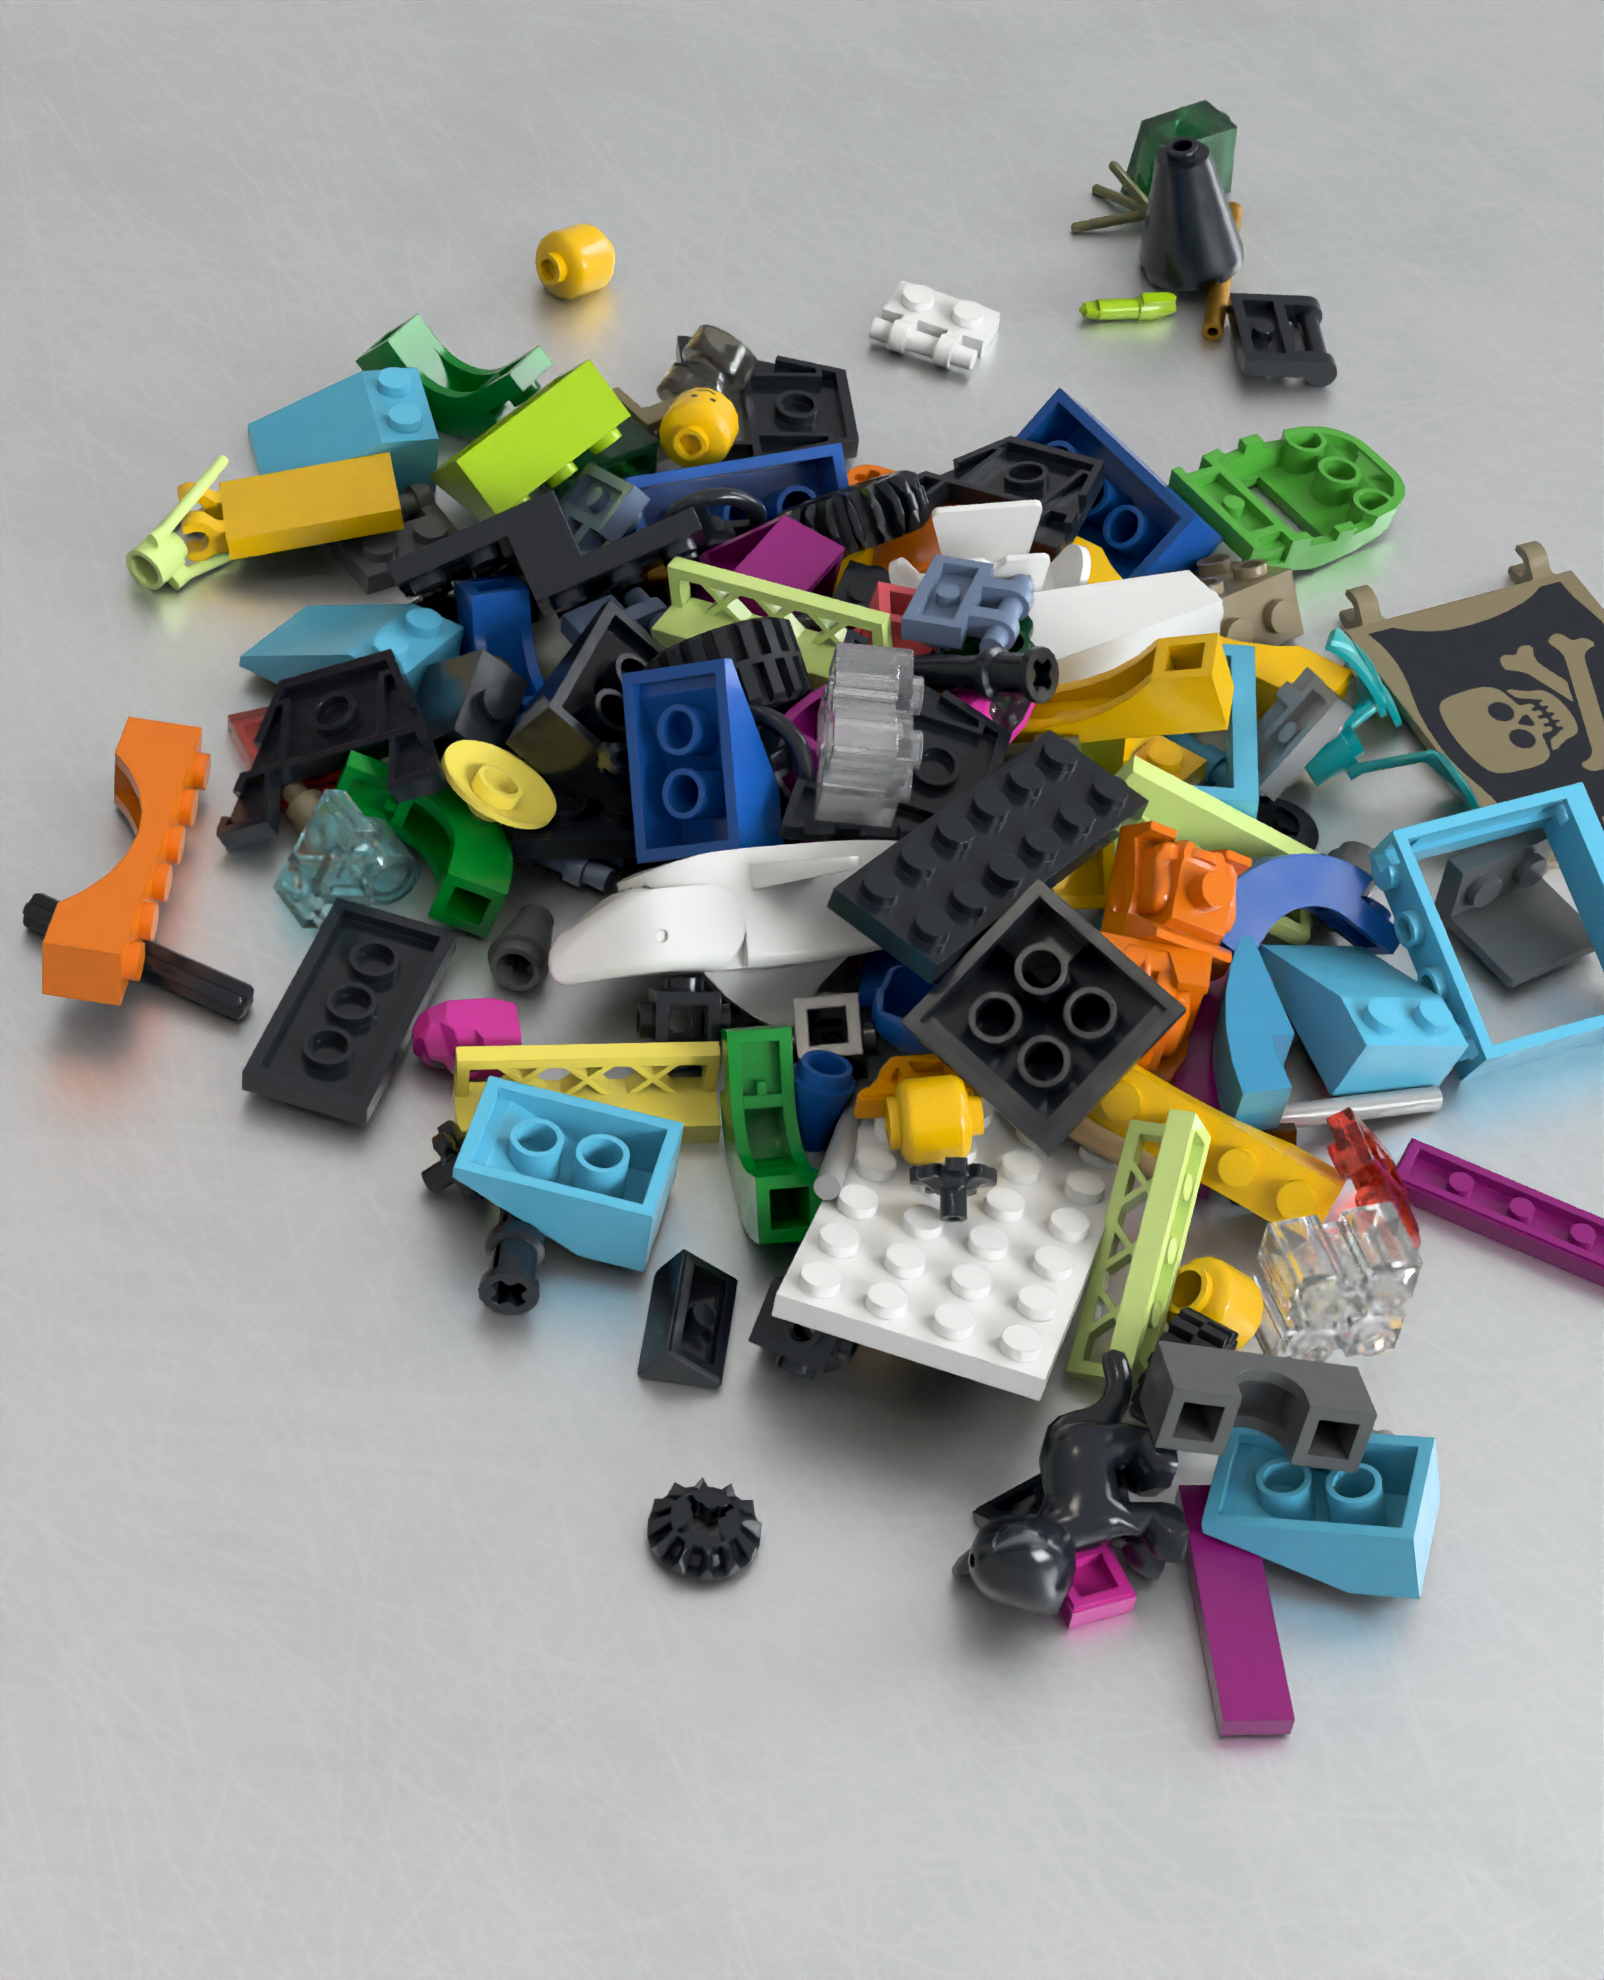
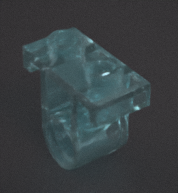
M325 789L273 888L302 928L320 929L326 918L322 912L325 904H334L338 897L367 906L390 905L401 900L413 890L418 883L421 870L419 863L386 820L377 817H365L346 790Z

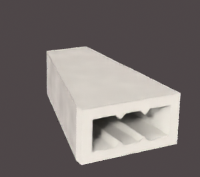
M1184 570L1033 592L1034 603L1028 614L1033 621L1034 627L1030 641L1035 646L1049 648L1054 653L1058 663V684L1083 680L1112 670L1139 655L1158 638L1219 633L1220 636V625L1224 610L1223 600L1214 590L1209 589L1191 571Z

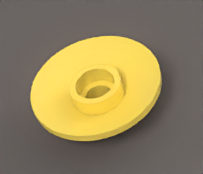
M476 740L454 742L443 754L441 764L446 780L453 790L467 803L470 811L480 819L528 830L546 826L555 815L557 804L549 785L530 765L514 754L495 745Z

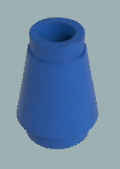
M812 1050L803 1054L801 1062L794 1066L797 1120L801 1142L806 1152H820L826 1148L828 1139L831 1137L840 1115L856 1086L855 1079L852 1076L853 1067L851 1063L843 1056L830 1051Z

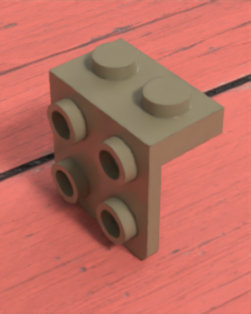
M1227 554L1207 556L1196 562L1197 570L1192 571V573L1209 589L1214 590L1223 600L1224 615L1220 625V636L1242 642L1277 646L1304 634L1292 569L1267 566V562L1264 559H1251L1243 562L1231 561L1230 556Z

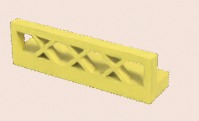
M719 1041L456 1047L452 1096L454 1122L458 1124L462 1133L466 1135L487 1083L469 1082L470 1070L498 1069L505 1074L500 1077L502 1079L684 1123L681 1144L719 1143L721 1120L716 1093L721 1060ZM682 1065H703L701 1077L674 1078L668 1072ZM613 1067H631L636 1071L625 1079H608L603 1075ZM548 1068H565L571 1072L561 1080H542L537 1076Z

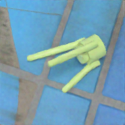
M219 456L160 525L127 553V568L136 581L144 587L157 590L168 582L174 589L178 590L191 578L231 561L229 552H225L186 566L187 546L183 539L173 532L175 527L227 466L228 458L226 456Z

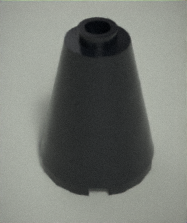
M1191 137L1174 138L1157 152L1139 252L1141 269L1144 268L1146 270V278L1152 284L1167 290H1199V281L1215 278L1216 285L1226 282L1240 270L1244 261L1243 243L1210 151L1205 144Z

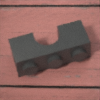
M1157 1340L1139 1396V1401L1156 1448L1223 1456L1232 1427H1244L1260 1431L1275 1439L1285 1450L1290 1465L1353 1473L1358 1471L1377 1418L1376 1410L1358 1368L1355 1366Z

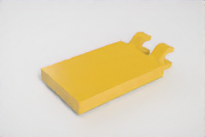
M390 452L219 482L220 491H213L208 488L196 502L201 504L202 507L196 511H189L181 520L183 534L193 532L205 534V537L200 540L186 542L188 558L191 561H203L215 554L229 552L230 560L405 529ZM187 482L177 487L179 502L196 482Z

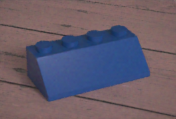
M1060 387L1016 436L1024 440L1104 460L1105 482L1077 536L1101 547L1111 566L1122 579L1184 570L1192 572L1197 570L1196 562L1210 556L1224 540L1207 521L1098 418Z
M841 443L623 479L636 486L650 498V501L642 510V518L638 526L630 534L657 523L662 514L676 501L704 489L725 487L738 489L752 495L762 505L767 522L774 520L781 511L791 506L849 486ZM716 505L707 507L711 516L721 517L724 521L749 520L744 511L733 506Z

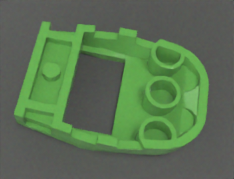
M1321 426L1283 429L1280 440L1263 442V439L1258 434L1240 438L1238 448L1224 454L1219 449L1203 455L1199 470L1186 473L1180 466L1172 469L1168 485L1224 538L1223 542L1242 559L1241 562L1251 559H1264L1267 562V566L1290 568L1292 570L1315 569L1348 555L1374 540L1389 527L1405 496V486L1401 477L1367 444L1343 431ZM1257 485L1305 531L1295 533L1254 495L1248 487Z

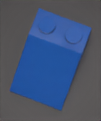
M723 658L621 674L637 863H671L716 851L784 845L783 838L778 837L782 824L779 786L732 659Z

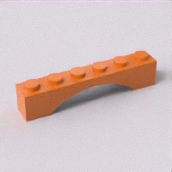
M128 717L115 751L114 803L128 819L136 838L127 854L107 875L84 891L57 903L42 943V994L120 1006L129 980L139 982L145 959V943H143V940L152 942L155 938L159 918V904L157 901L166 903L172 883V865L170 863L180 864L182 860L186 829L183 826L193 827L198 807V790L205 791L209 780L211 755L201 753V727Z

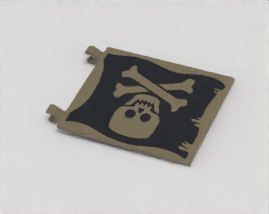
M1538 541L1516 545L1515 551L1524 562L1510 566L1508 569V574L1516 585L1389 619L1382 617L1377 597L1368 585L1346 590L1345 595L1354 608L1342 610L1339 613V619L1347 629L1344 633L1350 640L1353 639L1370 658L1381 678L1382 684L1392 696L1398 712L1427 750L1433 749L1438 754L1443 752L1461 773L1477 798L1480 808L1583 782L1604 831V609L1572 570L1559 574L1553 573L1549 566L1547 553ZM1552 850L1548 860V870L1559 867Z

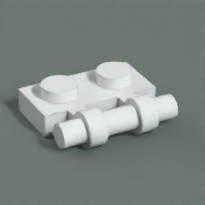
M902 280L883 308L882 319L875 317L873 320L869 338L887 343L888 350L900 354H905L909 350L933 358L932 363L946 369H950L954 365L971 371L976 357H982L998 331L1001 312L983 307L975 301L962 300L934 291L928 286Z

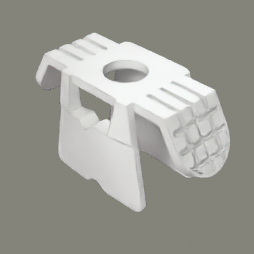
M1039 500L937 507L931 512L941 555L992 563L994 564V578L1009 579L1017 574L1030 575L1034 581L1033 592L1086 585L1088 582L1091 559L1089 551L1084 546L1078 544L1066 546L1051 563L1050 557L1046 553L1029 554L1042 513V504ZM902 557L890 562L889 578L891 584L914 589L918 588L925 573L920 574Z

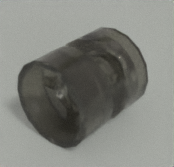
M700 325L682 351L685 363L674 362L657 387L656 392L660 400L664 401L695 387L711 388L722 393L733 404L730 394H740L759 364L753 353L728 332L715 326Z

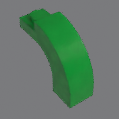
M418 313L387 332L355 360L362 371L383 370L389 367H417L436 430L447 435L464 438H478L532 397L541 388L536 379L553 364L539 345L498 369L488 370L470 366L453 356L440 343Z
M351 750L332 793L327 810L390 833L412 846L425 859L434 876L435 889L428 917L487 939L508 895L513 872V857L510 844L500 823L488 822L473 814L468 808L467 803L451 786L450 789L397 803L387 788L388 764Z
M787 1024L721 1029L725 1090L720 1091L722 1129L729 1176L742 1224L749 1237L759 1245L803 1241L823 1199L818 1197L814 1191V1182L819 1170L812 1167L807 1160L798 1127L792 1027Z

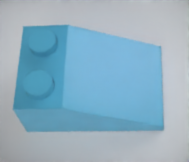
M389 367L383 370L360 371L248 424V437L258 475L390 452L398 495L403 494L407 486L419 482H426L432 492H436V484L429 474L437 469L439 437L417 367Z
M414 603L306 606L242 654L239 666L278 684L279 680L392 649L402 664L416 698L428 665L460 656L464 627L441 617L439 613L432 609L422 608Z
M1260 945L1258 948L1270 978L1274 979L1273 984L1280 1001L1331 1096H1350L1427 1086L1439 1087L1469 1046L1442 997L1362 946Z
M489 1075L453 1167L452 1177L523 1222L535 1226L541 1233L578 1256L644 1272L676 1178L684 1123Z
M1232 1427L1223 1456H1218L1201 1522L1202 1532L1347 1593L1420 1599L1441 1498L1435 1438L1371 1433L1358 1471L1353 1473L1290 1465L1285 1450L1272 1437L1254 1429Z

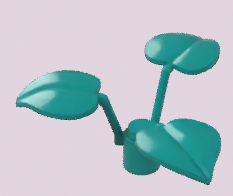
M1340 627L1332 630L1329 634L1325 650L1331 651L1345 661L1343 667L1352 671L1351 677L1357 681L1358 700L1351 706L1355 712L1344 723L1339 735L1331 742L1326 743L1304 767L1315 786L1319 787L1346 771L1350 780H1353L1363 773L1426 763L1446 780L1466 811L1480 808L1477 798L1467 781L1443 752L1438 754L1435 750L1431 749L1358 763L1356 758L1365 753V749L1354 732L1356 727L1375 712H1378L1380 717L1383 718L1387 715L1388 711L1396 728L1402 725V721L1392 696L1382 684L1381 678L1370 658L1353 639L1350 640Z

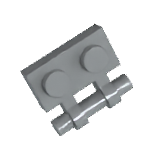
M1308 666L1292 684L1286 681L1275 693L1279 699L1257 722L1258 789L1272 801H1275L1286 788L1291 787L1298 781L1304 767L1326 743L1331 742L1339 735L1344 723L1355 712Z

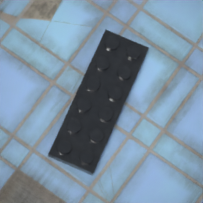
M1049 730L834 887L826 907L930 984L955 965L1038 878L1050 889L1055 887L1119 837L1121 826L1135 824L1141 820L1149 801L1130 788L1124 780L1112 775L1080 752L1074 744L1062 739L1056 733Z

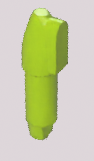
M1170 292L1141 293L1140 297L1137 296L1135 298L1096 299L1084 302L1079 308V312L1083 318L1095 320L1152 321L1167 317L1176 312V296Z

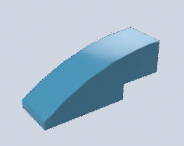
M1244 936L1239 939L1217 1007L1213 1031V1073L1218 1102L1223 1113L1259 1130L1275 1129L1279 1127L1292 1089L1284 1069V1064L1295 1033L1253 936Z

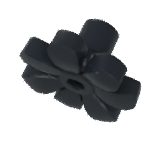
M448 1120L437 1127L439 1133L432 1137L433 1149L438 1153L441 1160L423 1170L421 1173L422 1179L433 1194H437L453 1183L461 1186L465 1197L469 1201H473L478 1197L484 1199L485 1197L452 1177L453 1167L466 1135L462 1133L457 1123Z
M945 1157V1166L940 1163H926L911 1167L909 1169L910 1185L925 1186V1193L927 1194L935 1193L940 1195L941 1221L963 1222L967 1220V1196L975 1195L978 1188L996 1186L997 1170L980 1163L968 1165V1158Z

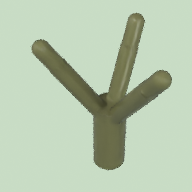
M1111 161L1109 169L1133 198L1099 184L1093 185L1092 192L1133 211L1075 222L1071 225V230L1074 233L1142 220L1145 221L1149 199L1118 162Z

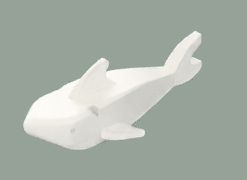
M847 840L724 850L692 856L636 873L617 883L618 893L603 899L558 936L549 951V973L553 981L561 985L647 976L699 975L704 977V981L712 989L722 992L724 1000L750 1018L767 1026L781 1024L793 1026L795 1025L794 998L815 995L820 984L848 956L882 949L826 906L834 887L897 841ZM1097 909L1075 910L1092 926L1100 914Z

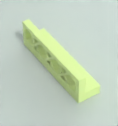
M675 556L667 566L672 605L651 628L652 636L667 649L706 631L735 622L762 617L752 614L738 597L744 596L754 599L769 615L767 617L790 620L814 691L831 682L833 671L847 633L845 627L848 625L872 631L873 647L868 645L867 647L884 658L887 654L893 653L891 617L889 613ZM689 582L702 585L716 601L711 603L691 597ZM795 610L808 614L822 631L817 632L806 629L791 612Z
M1135 755L1115 774V776L1124 780L1130 788L1149 801L1141 820L1137 823L1154 821L1177 830L1174 841L1188 840L1196 844L1197 848L1207 851L1228 849L1252 859L1287 854H1320ZM1119 837L1114 840V851H1116ZM1302 909L1293 910L1290 912V919L1286 916L1281 917L1268 933L1291 945H1304L1311 938V913Z
M1170 1109L1166 1124L1130 1119L1104 1221L1105 1231L1093 1264L1066 1370L1072 1378L1105 1383L1103 1364L1089 1360L1094 1340L1115 1326L1109 1351L1115 1349L1125 1353L1131 1370L1132 1388L1139 1387V1384H1137L1141 1373L1146 1370L1149 1364L1147 1360L1151 1352H1154L1157 1340H1159L1164 1331L1211 1141V1136L1196 1112ZM1144 1142L1161 1143L1153 1178L1147 1181L1138 1168ZM1136 1177L1141 1186L1132 1191ZM1147 1200L1137 1241L1131 1243L1123 1231L1126 1214ZM1121 1240L1125 1249L1117 1253L1119 1241ZM1131 1263L1121 1304L1116 1307L1107 1293L1110 1276ZM1105 1303L1109 1312L1100 1317L1103 1304Z

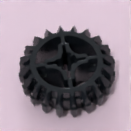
M901 470L858 482L804 501L781 511L776 518L787 515L845 547L843 557H846L850 554L865 551L868 548L900 538L905 534L915 532L916 529L922 528L926 524L930 514L927 507L929 501L924 486H920L917 474L912 471Z

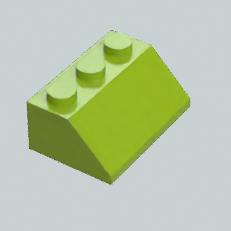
M588 359L556 377L430 473L429 476L436 485L478 520L483 521L530 500L531 498L528 494L544 482L550 490L562 483L578 470L573 463L576 457L588 448L595 456L613 444L622 436L616 427L631 415L592 361Z

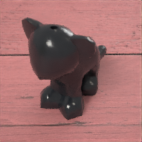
M1112 1349L1103 1354L1102 1364L1105 1376V1390L1097 1403L1087 1408L1060 1415L1048 1425L1039 1456L1044 1498L1038 1513L1004 1515L992 1519L978 1532L971 1548L961 1555L952 1567L953 1575H970L979 1591L992 1601L1010 1605L1036 1615L1057 1614L1073 1585L1076 1571V1553L1102 1546L1121 1549L1129 1567L1150 1579L1158 1580L1166 1562L1185 1563L1189 1530L1183 1510L1173 1503L1128 1502L1120 1498L1115 1471L1118 1473L1120 1483L1127 1491L1141 1497H1155L1171 1486L1178 1467L1177 1450L1156 1448L1149 1429L1134 1424L1122 1423L1121 1421L1129 1407L1132 1395V1375L1124 1352Z

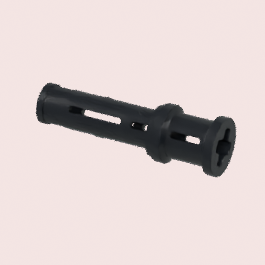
M990 646L980 651L979 654L909 655L890 653L885 656L889 661L897 657L914 668L912 676L937 693H943L945 690L950 693L978 694L980 698L991 703H1000L1008 697H1025L1028 702L1043 704L1054 696L1059 680L1056 657L1049 648L1043 646H1034L1025 653L1009 652L1001 646Z
M500 1207L499 1222L488 1233L485 1240L484 1248L489 1259L488 1271L480 1279L478 1293L480 1300L485 1306L495 1312L507 1315L521 1314L535 1307L540 1298L541 1289L536 1278V1269L545 1257L546 1242L541 1232L535 1226L523 1222Z

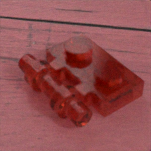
M1350 1107L1326 1118L1336 1141L1328 1145L1327 1150L1341 1178L1344 1181L1351 1179L1357 1191L1355 1204L1359 1219L1369 1230L1376 1232L1377 1238L1390 1251L1399 1252L1404 1255L1415 1253L1420 1247L1421 1239L1418 1224L1411 1210L1414 1206L1391 1153Z

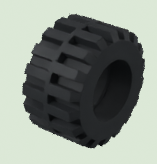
M759 617L706 631L665 649L643 668V670L723 658L732 659L748 704L764 705L780 713L814 691L791 622L785 618Z

